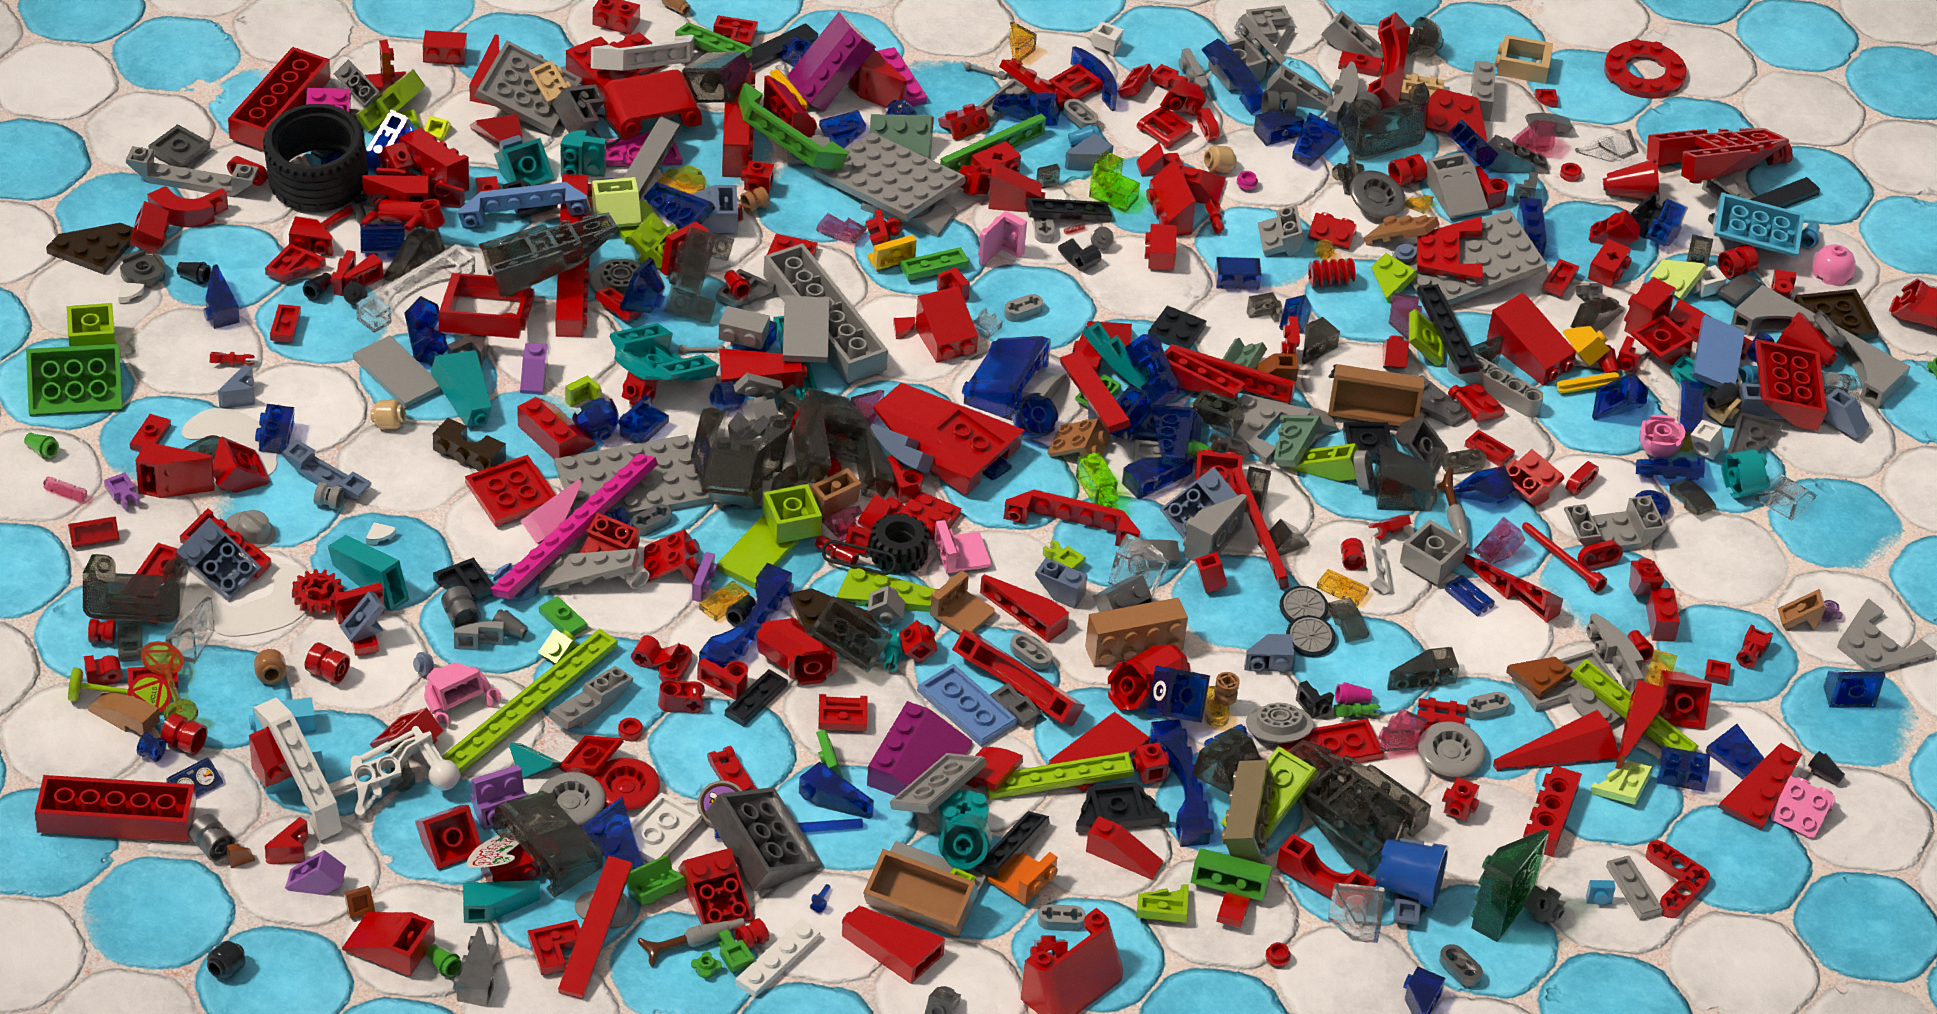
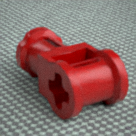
M1751 624L1745 635L1742 651H1739L1736 656L1739 664L1744 668L1754 667L1757 663V657L1761 658L1764 652L1768 650L1773 633L1758 630L1755 628V625Z

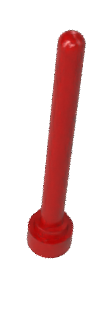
M1524 522L1522 524V529L1584 577L1591 590L1595 593L1603 590L1607 584L1605 576L1600 572L1596 573L1588 570L1530 523Z

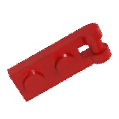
M731 745L724 747L723 751L707 753L708 762L720 781L734 783L742 791L757 789L737 759ZM724 760L727 761V763H725V764H722V763H721V761H724Z

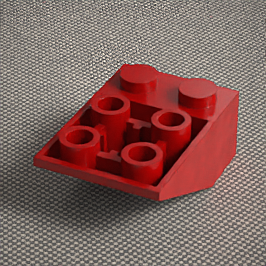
M874 49L849 80L848 87L861 99L895 112L898 111L900 114L904 113L907 81L904 76L900 75ZM902 104L903 109L898 108V106Z
M362 175L363 194H370L371 197L375 194L387 195L389 200L411 202L429 200V176Z
M145 441L135 460L139 494L166 498L210 492L215 489L212 455Z
M731 848L682 861L678 867L679 873L685 876L687 885L684 886V889L701 925L732 921L743 918L744 922L753 920Z
M367 912L343 945L342 950L411 976L426 955L427 948L435 941L434 921L412 912Z

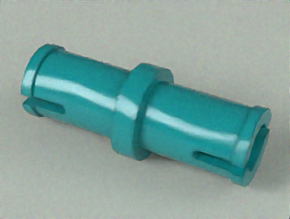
M893 629L889 632L888 643L884 647L885 660L883 668L887 671L888 665H890L889 672L897 671L899 658L903 653L900 634L897 637L898 629Z

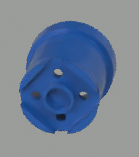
M1387 839L1381 853L1383 857L1377 869L1376 887L1418 900L1420 905L1433 909L1437 902L1445 874L1448 845L1434 843L1432 846Z

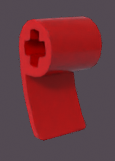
M644 635L631 653V659L640 667L663 665L673 659L680 647V643L661 648L658 640L652 636Z

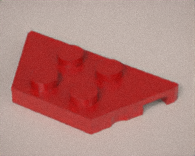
M1437 88L1408 122L1411 126L1487 144L1485 126L1477 97Z

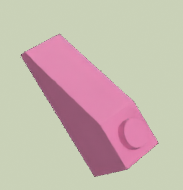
M580 479L521 520V523L536 544L550 535L559 527L560 523L566 520L582 484Z

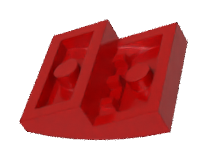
M983 747L975 756L985 757L987 765L965 784L975 789L981 784L996 791L1023 763V755L1003 748Z

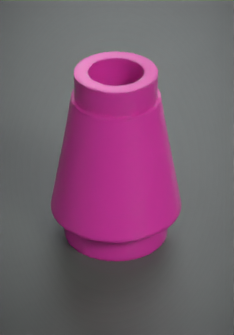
M1343 682V684L1336 686L1335 700L1337 703L1345 705L1370 703L1372 700V690Z

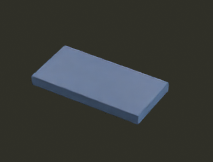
M1704 315L1701 320L1691 377L1716 388L1724 382H1732L1736 385L1745 331Z
M955 664L922 682L917 687V691L980 747L1017 725L1016 717Z

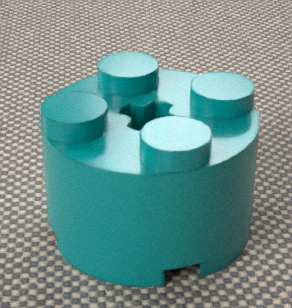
M1748 449L1724 456L1727 459L1721 466L1722 477L1726 488L1730 487L1733 493H1730L1733 498L1762 493L1770 487V479L1766 474L1765 468L1767 460L1764 453H1758L1755 449Z
M960 789L953 793L939 806L937 824L939 834L940 832L942 833L952 817L960 814H973L987 822L989 808L985 795ZM962 838V840H964V844L968 845L969 842H967V839Z
M960 814L952 817L939 837L938 848L941 856L953 868L960 870L974 868L985 859L991 847L992 834L989 825L985 820L973 814ZM962 838L967 839V842H969V844L965 845L964 840H962Z

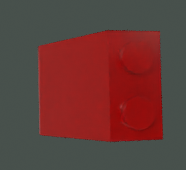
M959 286L918 296L915 329L936 363L977 353L978 334Z

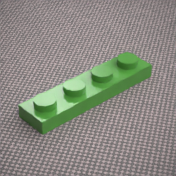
M689 22L675 31V37L694 35V46L735 63H741L753 55L752 47Z

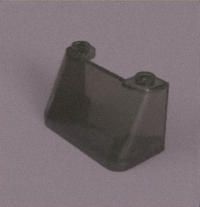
M1425 82L1411 87L1409 90L1411 101L1409 103L1377 111L1373 103L1366 99L1351 102L1337 129L1350 155L1354 159L1366 160L1421 144L1426 135L1430 98Z
M92 554L83 571V612L92 619L162 623L175 621L181 612L188 574V559L174 558L167 561L164 566L163 576L116 573V563L112 557L104 554Z
M541 791L502 802L495 807L493 830L500 838L505 835L508 839L514 837L540 866V875L542 877L546 876L549 879L550 885L547 886V890L554 898L602 868L604 856L602 848L591 841L561 808L552 793Z

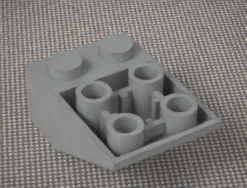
M1466 152L1427 159V177L1425 181L1450 219L1489 210L1475 166Z

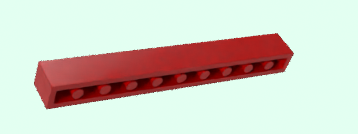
M562 174V182H567L587 195V198L592 197V184H588V175ZM588 198L589 205L592 211V198ZM561 204L555 333L556 337H582L583 328H587V315H583V313H588V300H584V298H588V285H584V283H589V270L585 269H589L590 256H586V254H590V241L586 240L591 239V227H587V225H591V213L570 216L566 204Z

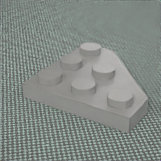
M1245 14L1238 19L1234 27L1236 36L1239 39L1246 37L1273 66L1280 67L1286 61V58Z

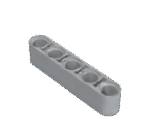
M662 116L656 122L623 177L636 178L639 200L681 130V124Z
M1476 353L1474 354L1480 364V372L1458 374L1449 357L1447 370L1452 375L1470 385L1479 383L1493 398L1524 416L1536 417L1540 414L1543 392Z

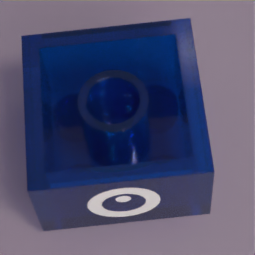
M1155 665L1147 713L1202 723L1210 675Z

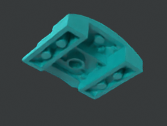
M659 323L610 333L609 337L615 346L614 359L628 372L641 379L696 381L716 377L719 364L706 355L702 354L683 359L671 351L669 346L673 333Z

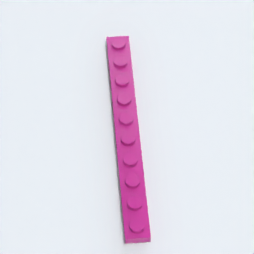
M644 454L634 456L612 479L604 483L601 489L590 496L568 519L560 523L557 529L546 536L524 559L515 564L514 568L505 576L501 577L491 588L493 595L512 599L590 527L597 512L604 515L658 465L656 457Z

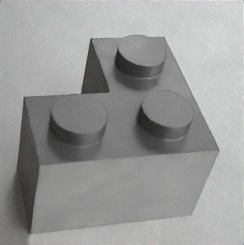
M596 84L568 87L560 92L552 102V105L568 133L587 130L588 135L599 121L596 112L604 104V98Z

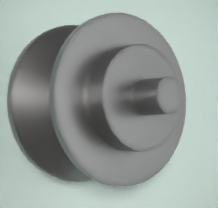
M1098 227L1091 234V243L1098 249H1105L1113 243V232L1107 227Z

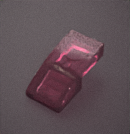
M827 213L818 224L816 231L842 242L856 244L867 228L850 218L843 222Z

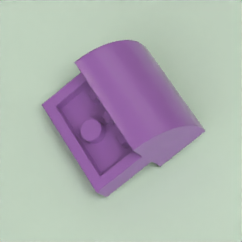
M519 765L471 779L473 808L484 830L530 816L528 795L524 790L522 769Z

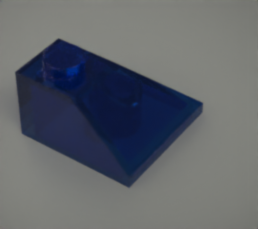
M649 257L634 271L619 309L651 313L656 307H661L665 296H663L665 285L654 259Z
M1634 372L1597 388L1592 418L1595 421L1641 408L1647 403L1649 389Z
M1505 466L1476 471L1453 486L1456 497L1485 503L1493 501L1502 503L1508 500V495L1516 490Z
M1828 671L1824 683V691L1829 708L1876 707L1885 672Z

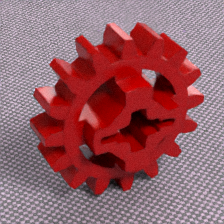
M314 569L312 574L305 571V577L298 575L297 581H293L292 598H294L295 605H300L301 611L307 608L309 609V614L317 611L319 615H322L323 610L331 613V607L335 608L336 599L334 594L344 592V586L341 585V579H335V573L327 575V570L325 569L322 573H318L317 569Z

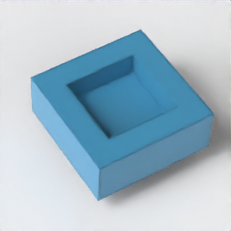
M1590 880L1586 893L1587 904H1612L1615 892L1614 880Z

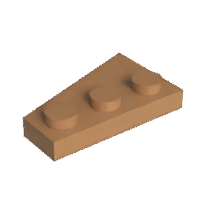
M1408 215L1399 218L1389 216L1383 220L1382 224L1364 237L1366 245H1370L1375 240L1381 238L1383 242H1387L1400 235L1403 238L1427 235L1440 224L1437 217H1428L1427 215L1420 217Z

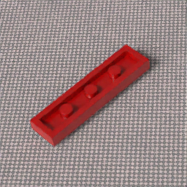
M1015 58L1011 60L1002 59L999 65L1000 68L1057 108H1064V103L1070 100L1066 97L1067 94L1064 91L1053 88L1050 81L1039 78L1037 72L1022 66L1023 63Z

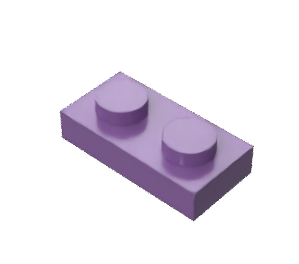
M706 552L692 583L693 601L701 602L704 594H708L710 591L711 577L715 578L718 570V564H715L714 553Z

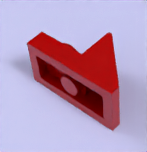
M1159 142L1139 157L1136 162L1141 176L1156 175L1170 162L1175 160L1180 169L1183 166L1179 154H1164Z
M875 494L859 517L858 524L865 529L872 530L873 524H876L879 518L884 519L885 515L892 516L893 513H898L899 515L904 505L893 496L884 500L878 494Z
M301 817L297 818L265 845V858L268 864L302 863L305 861V848L303 844L308 839L306 820Z

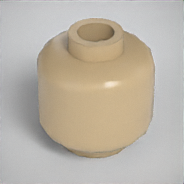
M1213 145L1204 154V165L1210 172L1229 173L1237 162L1236 155L1231 147Z
M396 399L380 400L376 402L374 409L371 410V421L381 430L400 428L402 423L406 421L405 406Z

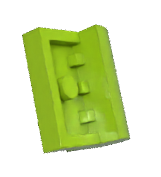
M652 212L631 234L627 241L641 254L638 260L642 264L651 268H661L666 236L678 229L674 224L667 227Z

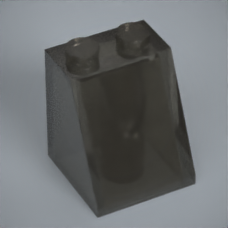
M744 52L705 53L683 68L682 73L696 103H732L735 101L751 66Z
M1379 445L1374 469V491L1377 510L1431 511L1433 502L1437 501V489H1433L1435 473H1431L1430 463L1384 445Z

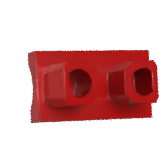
M881 209L876 210V218L866 221L873 247L891 241L890 235L897 236L903 229L901 220L891 217L885 221Z

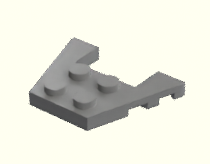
M1243 394L1220 417L1219 424L1234 438L1246 441L1249 452L1256 453L1259 456V461L1266 465L1275 455L1276 447L1262 440L1263 435L1280 419V415H1310V409Z
M1870 599L1865 601L1837 645L1840 651L1871 675L1897 669L1898 665L1905 663L1909 665L1916 664L1920 659L1926 658L1931 660L1935 658L1937 652L1922 639L1903 649L1893 639L1885 635L1872 624L1883 616L1884 610Z

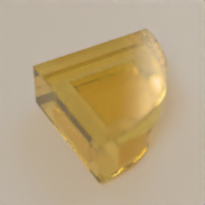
M1423 195V197L1414 198L1412 196L1406 200L1405 207L1425 214L1433 203L1434 197Z

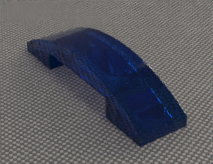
M1216 39L1203 47L1201 50L1213 66L1218 64L1241 94L1239 100L1252 115L1260 110L1263 91L1244 61L1220 39Z
M1072 47L1070 64L1074 66L1079 63L1103 81L1102 101L1111 111H1115L1118 90L1116 80L1111 71L1093 54L1082 48Z

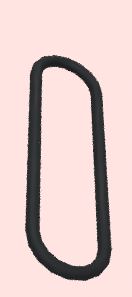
M596 114L598 117H602L618 136L617 140L606 142V145L618 143L622 138L621 134L605 115ZM593 128L591 131L597 138H601Z
M829 540L822 547V556L829 563L855 569L859 568L881 575L891 574L897 566L895 556L886 551L838 540ZM835 543L888 555L893 559V567L889 571L884 572L827 558L825 549L829 544Z

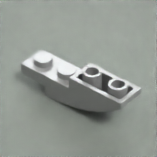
M1350 61L1348 66L1341 70L1339 80L1336 79L1333 84L1332 91L1335 92L1333 105L1328 106L1325 115L1328 118L1327 127L1335 129L1341 117L1348 119V114L1354 105L1359 84L1358 72L1354 62Z
M1596 613L1591 614L1589 624L1586 626L1588 637L1592 638L1596 652L1602 657L1604 663L1613 662L1615 670H1618L1621 675L1623 685L1632 693L1637 680H1644L1641 673L1644 659L1634 644L1616 626Z
M614 666L586 682L581 693L550 710L549 718L566 730L575 725L583 728L607 710L632 683L633 677L617 666Z

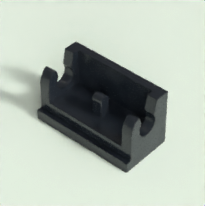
M1654 191L1631 212V216L1641 226L1639 236L1644 239L1668 218V201L1665 200L1662 206H1660L1657 202L1659 195Z

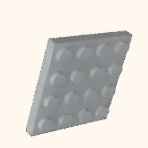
M506 40L477 89L475 97L511 115L518 114L520 120L550 135L560 120L554 106L547 105L529 73V70L548 61ZM561 68L564 74L563 80L565 82L568 81L571 87L579 86L582 78Z

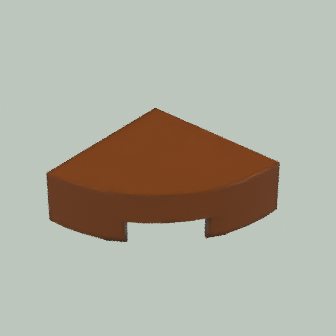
M239 844L227 845L228 863L231 868L255 861L250 848L240 847Z

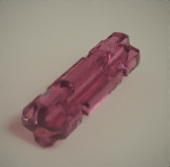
M50 476L46 477L43 481V488L51 492L55 490L54 493L70 499L74 497V500L84 502L87 498V490L84 488H76V485L62 480L57 482L56 478Z

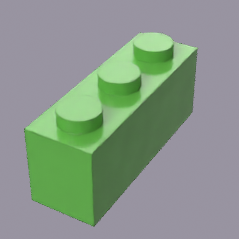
M1200 848L1194 862L1190 883L1263 901L1268 890L1273 866Z

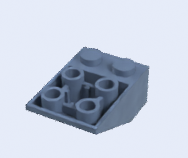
M714 185L671 202L672 224L679 230L696 221L709 229V233H737V186Z
M1213 467L1164 505L1160 511L1185 539L1187 535L1185 526L1190 517L1194 518L1200 510L1238 495Z
M208 518L174 554L192 573L227 601L261 568L211 518Z

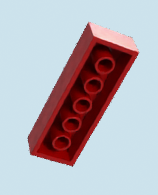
M292 47L228 118L229 138L264 150L263 138L271 122L292 108L306 105L307 88H323L331 79L330 59Z
M726 62L722 177H741L742 169L747 168L749 160H753V156L748 155H753L754 127L743 120L738 103V97L745 83L755 88L756 72H751L752 63Z
M43 775L35 808L37 833L189 842L188 831L193 823L196 809L195 784Z

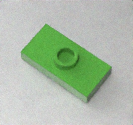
M558 596L539 606V613L561 633L566 630L575 636L587 629V622Z
M824 729L816 732L822 749L818 754L823 766L827 765L834 782L842 780L843 775L827 732Z

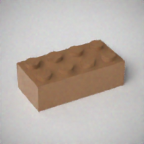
M1336 364L1328 415L1369 422H1388V425L1400 426L1402 422L1419 416L1425 378Z
M1179 597L1092 613L1088 617L1085 648L1094 667L1128 661L1153 646L1176 645L1180 650H1183L1188 616Z
M882 849L863 894L866 904L959 937L977 897L978 890L974 881Z

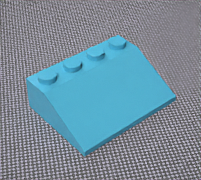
M1721 193L1714 214L1713 232L1714 236L1798 258L1804 214Z

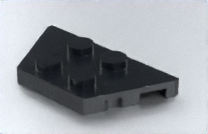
M1137 782L1094 786L1088 789L1086 800L1081 808V814L1076 822L1075 831H1089L1098 816L1126 828L1169 823V814L1166 811L1162 812L1156 806V801L1150 795H1147Z

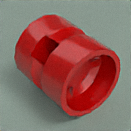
M1420 154L1407 156L1405 159H1396L1389 162L1388 174L1400 186L1410 184V182L1422 181L1427 177L1426 162Z
M1747 244L1721 252L1718 256L1719 269L1728 279L1739 276L1742 273L1754 271L1759 265V258L1755 248Z
M317 642L309 650L304 665L306 671L317 676L322 675L325 680L338 684L346 676L351 661L349 655L340 651H333L332 647Z
M173 713L166 719L160 737L163 743L173 747L179 746L180 750L195 755L202 749L208 730L201 723L196 721L188 722L187 717Z

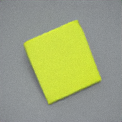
M429 115L424 130L435 136L437 140L443 141L452 125L449 120Z

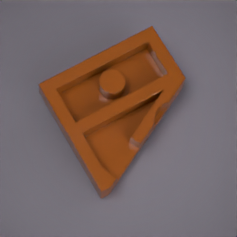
M1549 657L1510 664L1507 666L1506 673L1537 697L1541 698L1570 678L1573 669L1557 657Z

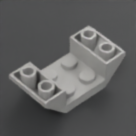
M1651 495L1629 498L1626 511L1591 515L1586 504L1564 507V511L1578 541L1584 546L1614 540L1622 547L1623 552L1639 550L1666 530V526Z

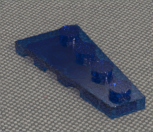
M656 182L643 196L652 208L671 224H674L678 230L695 221L702 224L716 208L711 201Z

